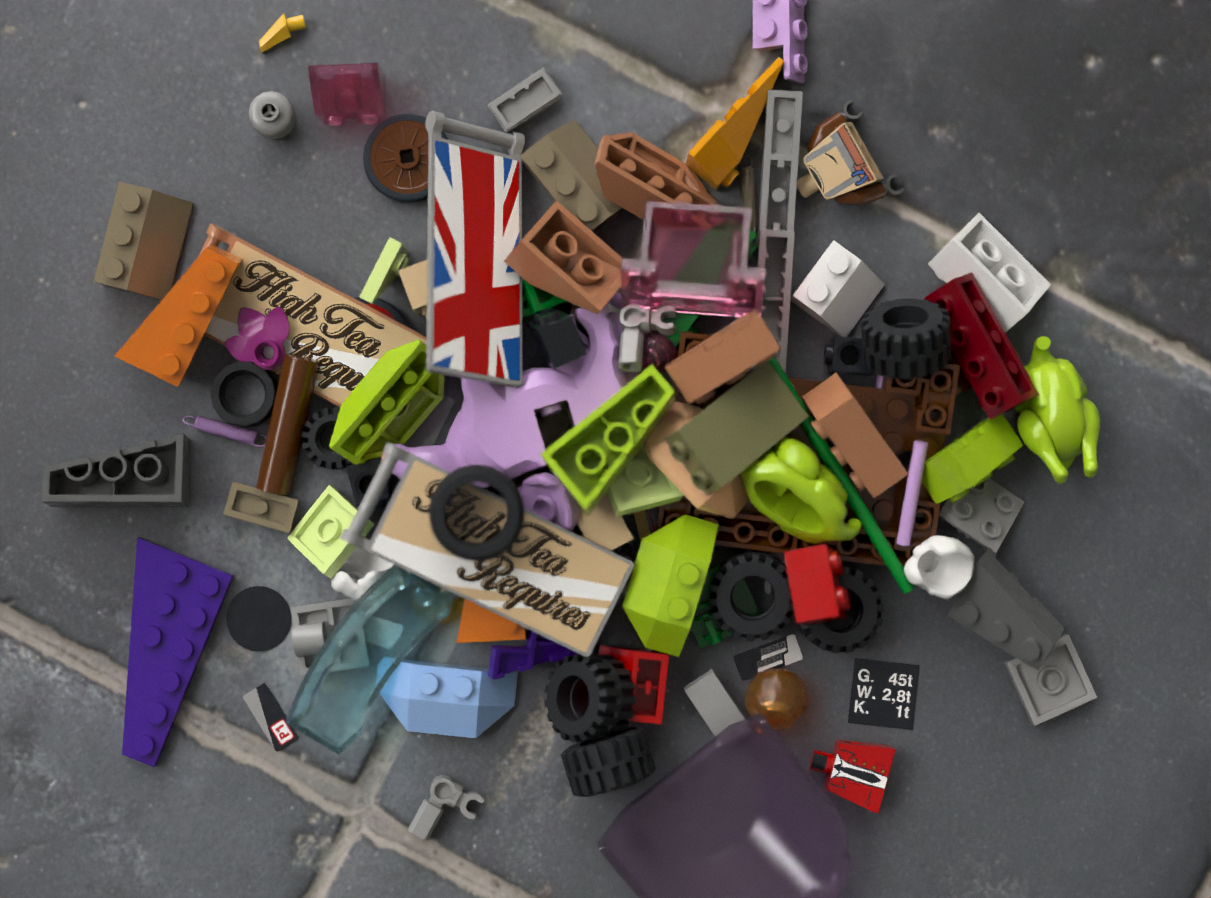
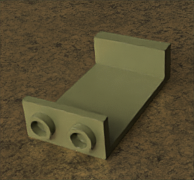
M767 361L747 372L742 380L683 427L668 435L665 441L668 443L673 457L682 462L691 474V480L694 485L704 491L706 495H709L724 487L809 416Z

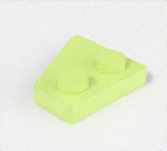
M389 237L359 296L361 299L373 304L394 282L396 276H400L398 270L408 267L410 259L407 258V254L409 251L401 242Z

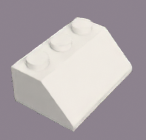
M980 213L928 263L937 277L946 283L954 278L973 273L1005 333L1030 311L1051 285Z

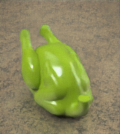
M1041 336L1035 340L1030 361L1027 365H1024L1039 395L1014 408L1017 412H1020L1017 420L1020 437L1028 449L1044 461L1057 483L1063 484L1068 479L1067 469L1071 466L1076 456L1081 453L1083 455L1084 475L1088 478H1093L1098 471L1097 443L1101 425L1099 411L1091 400L1085 398L1088 392L1087 387L1073 364L1066 359H1055L1049 350L1051 345L1050 339L1046 336Z
M784 436L773 445V448L767 450L741 472L750 502L759 512L780 525V528L787 534L812 544L823 541H849L859 534L862 526L860 520L852 518L847 524L844 523L847 513L845 506L847 499L846 490L825 465H820L815 453L802 442Z

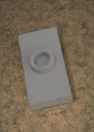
M543 67L490 102L487 106L504 132L509 134L563 98V94Z

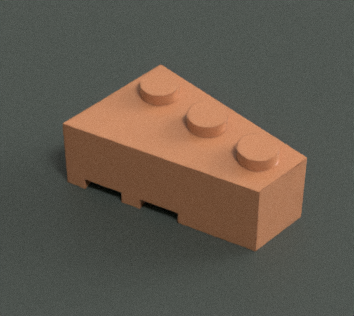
M753 309L665 365V368L687 403L689 404L695 400L697 404H701L716 394L713 390L724 382L727 385H731L745 375L744 371L755 364L760 366L766 363L781 348L759 313Z
M837 373L802 396L817 419L811 424L823 441L828 437L833 441L835 446L830 450L842 466L849 463L854 471L849 476L860 491L867 488L873 498H875L908 475L905 468Z

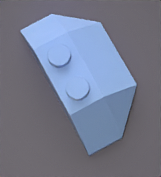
M382 657L378 693L407 731L477 738L515 706L518 672L514 671L504 674V678L491 679L488 676V668Z

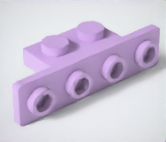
M753 0V49L765 51L783 48L784 79L795 84H804L805 73L808 69L807 58L804 54V40L808 34L807 24L804 20V6L807 4V0Z

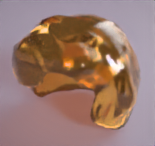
M769 668L758 672L749 683L745 693V708L751 715L757 729L765 734L775 733L781 728L786 730L791 728L797 718L803 715L809 703L803 680L797 673L781 668Z

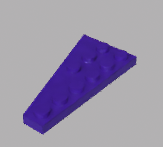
M137 537L122 755L155 767L165 747L234 575L141 537Z

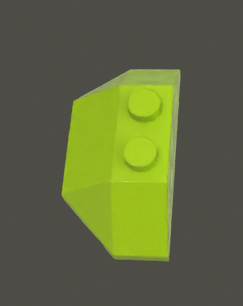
M418 339L388 350L381 356L341 404L329 444L332 450L357 466L365 463V460L381 457L387 442L402 445L407 442L444 396V374L433 373L427 370L426 344Z
M684 514L675 521L642 538L622 607L646 648L679 657L698 605L710 565L719 524Z

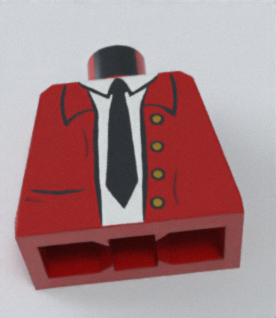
M836 740L832 754L816 749L813 750L809 769L826 774L824 782L826 790L872 812L879 813L896 749L887 744Z

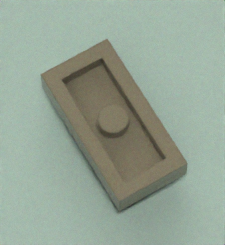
M232 482L223 515L291 533L301 500L265 492L238 482Z

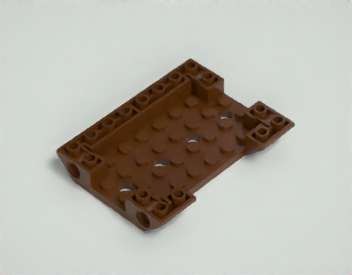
M681 331L677 358L712 335ZM947 364L944 368L938 369V372L921 378L894 379L884 376L881 388L845 384V386L897 458L904 451L912 452L914 441H923L928 443L926 461L944 448L945 435H950L960 365ZM743 377L731 385H727L724 382L713 390L716 394L701 404H697L695 400L689 404L704 410L743 379ZM788 377L813 420H817L802 396L823 381ZM674 382L673 390L675 391L676 401L688 404ZM800 424L786 435L808 446L817 456L820 465H825ZM830 437L826 439L831 447L834 444ZM846 463L842 466L904 567L906 562L913 556V550L916 546L921 545L928 538L936 536L940 503L936 504L921 482L910 546L899 545L896 541L908 475L873 498L867 488L862 491L858 489L849 476L854 470L849 463ZM684 494L680 501L661 505L658 508L656 530L675 521L684 514L719 524L714 545L776 553L828 545L834 549V552L837 551V554L841 555L842 561L886 566L862 526L859 534L849 541H823L812 544L784 532L780 525L759 512L750 500L732 519L726 518L724 515L697 509ZM846 501L845 506L847 509V513L844 519V523L847 524L850 519H857V517L854 514L848 502Z

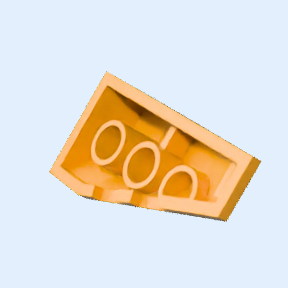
M780 57L752 84L747 91L748 95L745 98H739L724 116L725 120L722 122L719 119L688 152L686 164L715 191L721 185L728 188L740 174L736 168L741 162L767 102V90H772L784 63Z

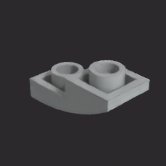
M713 669L683 687L724 749L753 731L751 725L732 700L730 693Z

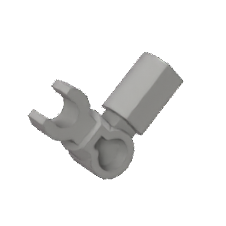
M630 304L620 311L619 319L623 332L620 337L618 368L621 371L640 372L642 370L644 333H652V330H657L663 335L675 334L674 323L663 322L666 318H676L675 307L663 306L657 311H652L651 308H642L639 305Z
M439 775L431 781V796L429 800H423L408 831L428 841L445 811L442 807L443 804L452 808L456 805L460 807L461 813L466 818L474 819L476 814L467 809L466 805L470 800H477L483 804L484 797L476 791L466 793L462 791L463 786L455 783L449 776Z

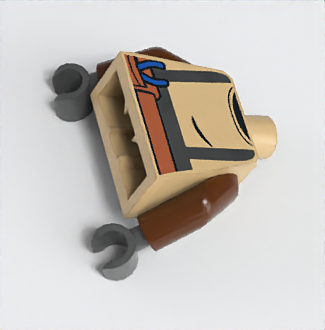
M847 101L840 113L836 112L817 125L807 145L808 154L803 158L809 173L797 179V189L804 198L820 190L826 200L835 199L840 205H865L882 199L885 196L894 197L903 192L904 188L893 191L890 188V180H894L899 176L893 174L884 179L857 132L854 124L859 121L863 112H859L856 116H852L847 112V109L853 106L854 101Z

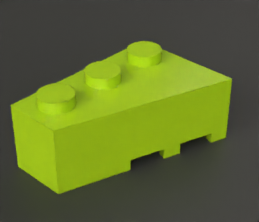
M1003 414L991 420L988 417L925 461L922 484L936 504L948 498L954 503L970 492L969 488L989 479L992 476L991 472L995 468L1001 469L1015 459L1013 454L1023 444Z

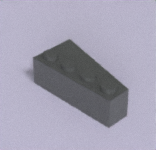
M182 433L159 441L153 440L122 450L116 449L93 457L87 456L43 467L42 502L51 507H189L191 439Z

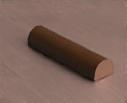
M289 353L284 355L256 488L279 495H289L292 492L303 442L302 431L305 432L306 426L304 425L308 419L320 365L318 360Z

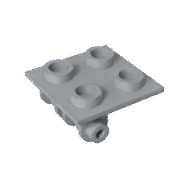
M989 478L981 484L969 488L970 492L956 502L952 503L949 498L945 503L943 502L939 509V520L942 522L945 520L957 528L956 532L966 534L965 538H971L982 546L984 551L990 547L996 554L1021 510L1024 501Z

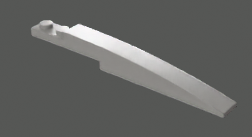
M767 90L753 309L759 313L781 349L775 352V357L786 374L803 92ZM755 364L751 366L750 370L756 367L757 365Z

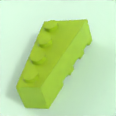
M651 365L540 454L545 464L588 516L675 403V391L655 367Z

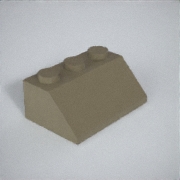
M574 119L545 135L521 154L520 158L523 165L554 203L558 201L595 234L625 209L604 197L595 168L598 148Z
M119 181L93 282L105 287L162 300L174 285L194 203L152 189Z

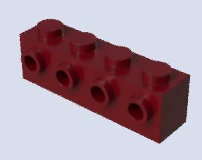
M973 273L954 278L924 297L925 300L937 303L942 306V309L948 311L950 316L951 350L962 367L964 377L974 389L981 408L987 413L990 420L1011 411L1039 395Z

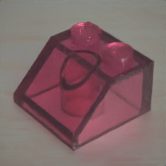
M378 63L308 66L314 114L319 120H324V124L341 125L345 123L344 119H358L359 123L371 124L379 122V118L387 117L385 75Z

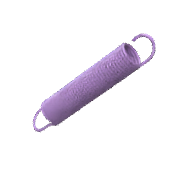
M201 415L196 417L195 425H192L193 429L246 443L251 446H265V444L261 446L254 444L257 432L250 429L240 428L232 424L202 417ZM185 416V417H183L182 421H183L185 424L192 425V424L186 423V422L184 421V418H186V417L195 418V417H193V416Z

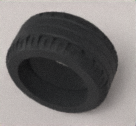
M485 465L464 466L446 475L435 488L429 507L430 525L438 542L454 556L470 561L492 559L508 550L522 530L524 522L522 497L511 479L501 471ZM472 482H481L493 486L501 493L507 505V519L503 529L491 540L481 543H471L460 539L452 532L446 520V506L450 496L459 487Z

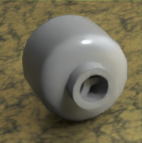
M274 91L263 92L256 96L250 104L248 112L250 122L254 129L265 138H283L294 128L296 122L295 109L288 98L281 93Z

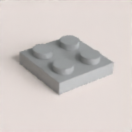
M1069 634L1060 636L1039 671L1016 657L1004 661L1027 715L1034 726L1097 698Z

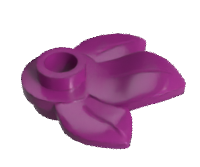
M275 307L267 316L251 308H241L237 321L239 335L225 341L229 353L239 361H253L254 364L264 370L279 367L285 355L283 343L290 333L287 315L281 307ZM267 346H270L274 351L271 359H267L263 353Z

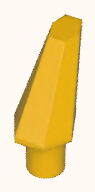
M285 13L282 14L259 40L261 53L283 40L291 38L290 32L306 28L303 15L286 18Z

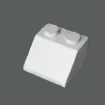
M833 240L792 295L790 301L838 336L847 337L885 284L862 260Z

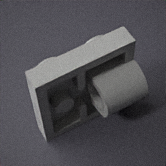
M347 598L290 607L293 624L291 630L292 644L295 656L298 658L300 676L370 665L361 602Z

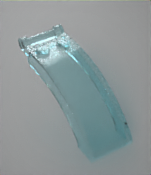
M397 565L391 567L354 603L319 650L292 702L286 719L287 724L336 754L342 753L362 735V728L368 713L392 673L417 643L450 614V603L459 595L444 588L439 589L428 580Z

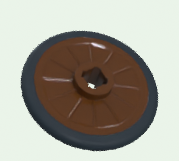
M405 113L389 117L374 128L366 141L363 153L366 175L371 184L381 194L392 200L415 202L428 197L429 136L425 126L426 117ZM442 131L441 138L448 139L444 131ZM413 152L414 161L403 164L401 155Z

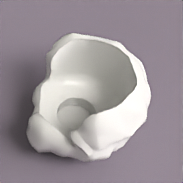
M932 536L914 548L913 556L904 566V573L910 583L925 589L930 595L949 599L964 590L967 583L971 580L975 558L970 549L958 539L946 536Z
M356 547L332 578L331 585L336 592H341L352 600L367 602L375 600L389 588L393 587L398 571L396 565Z

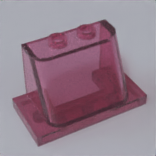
M646 201L640 260L622 259V308L630 304H636L642 308H651V310L657 311L663 306H673L676 312L734 317H742L755 309L761 316L765 269L747 268L752 208L726 207L720 204L697 205L686 202Z

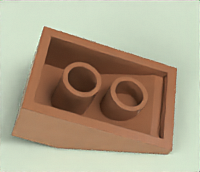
M558 201L548 209L504 260L507 265L529 284L597 315L635 270Z

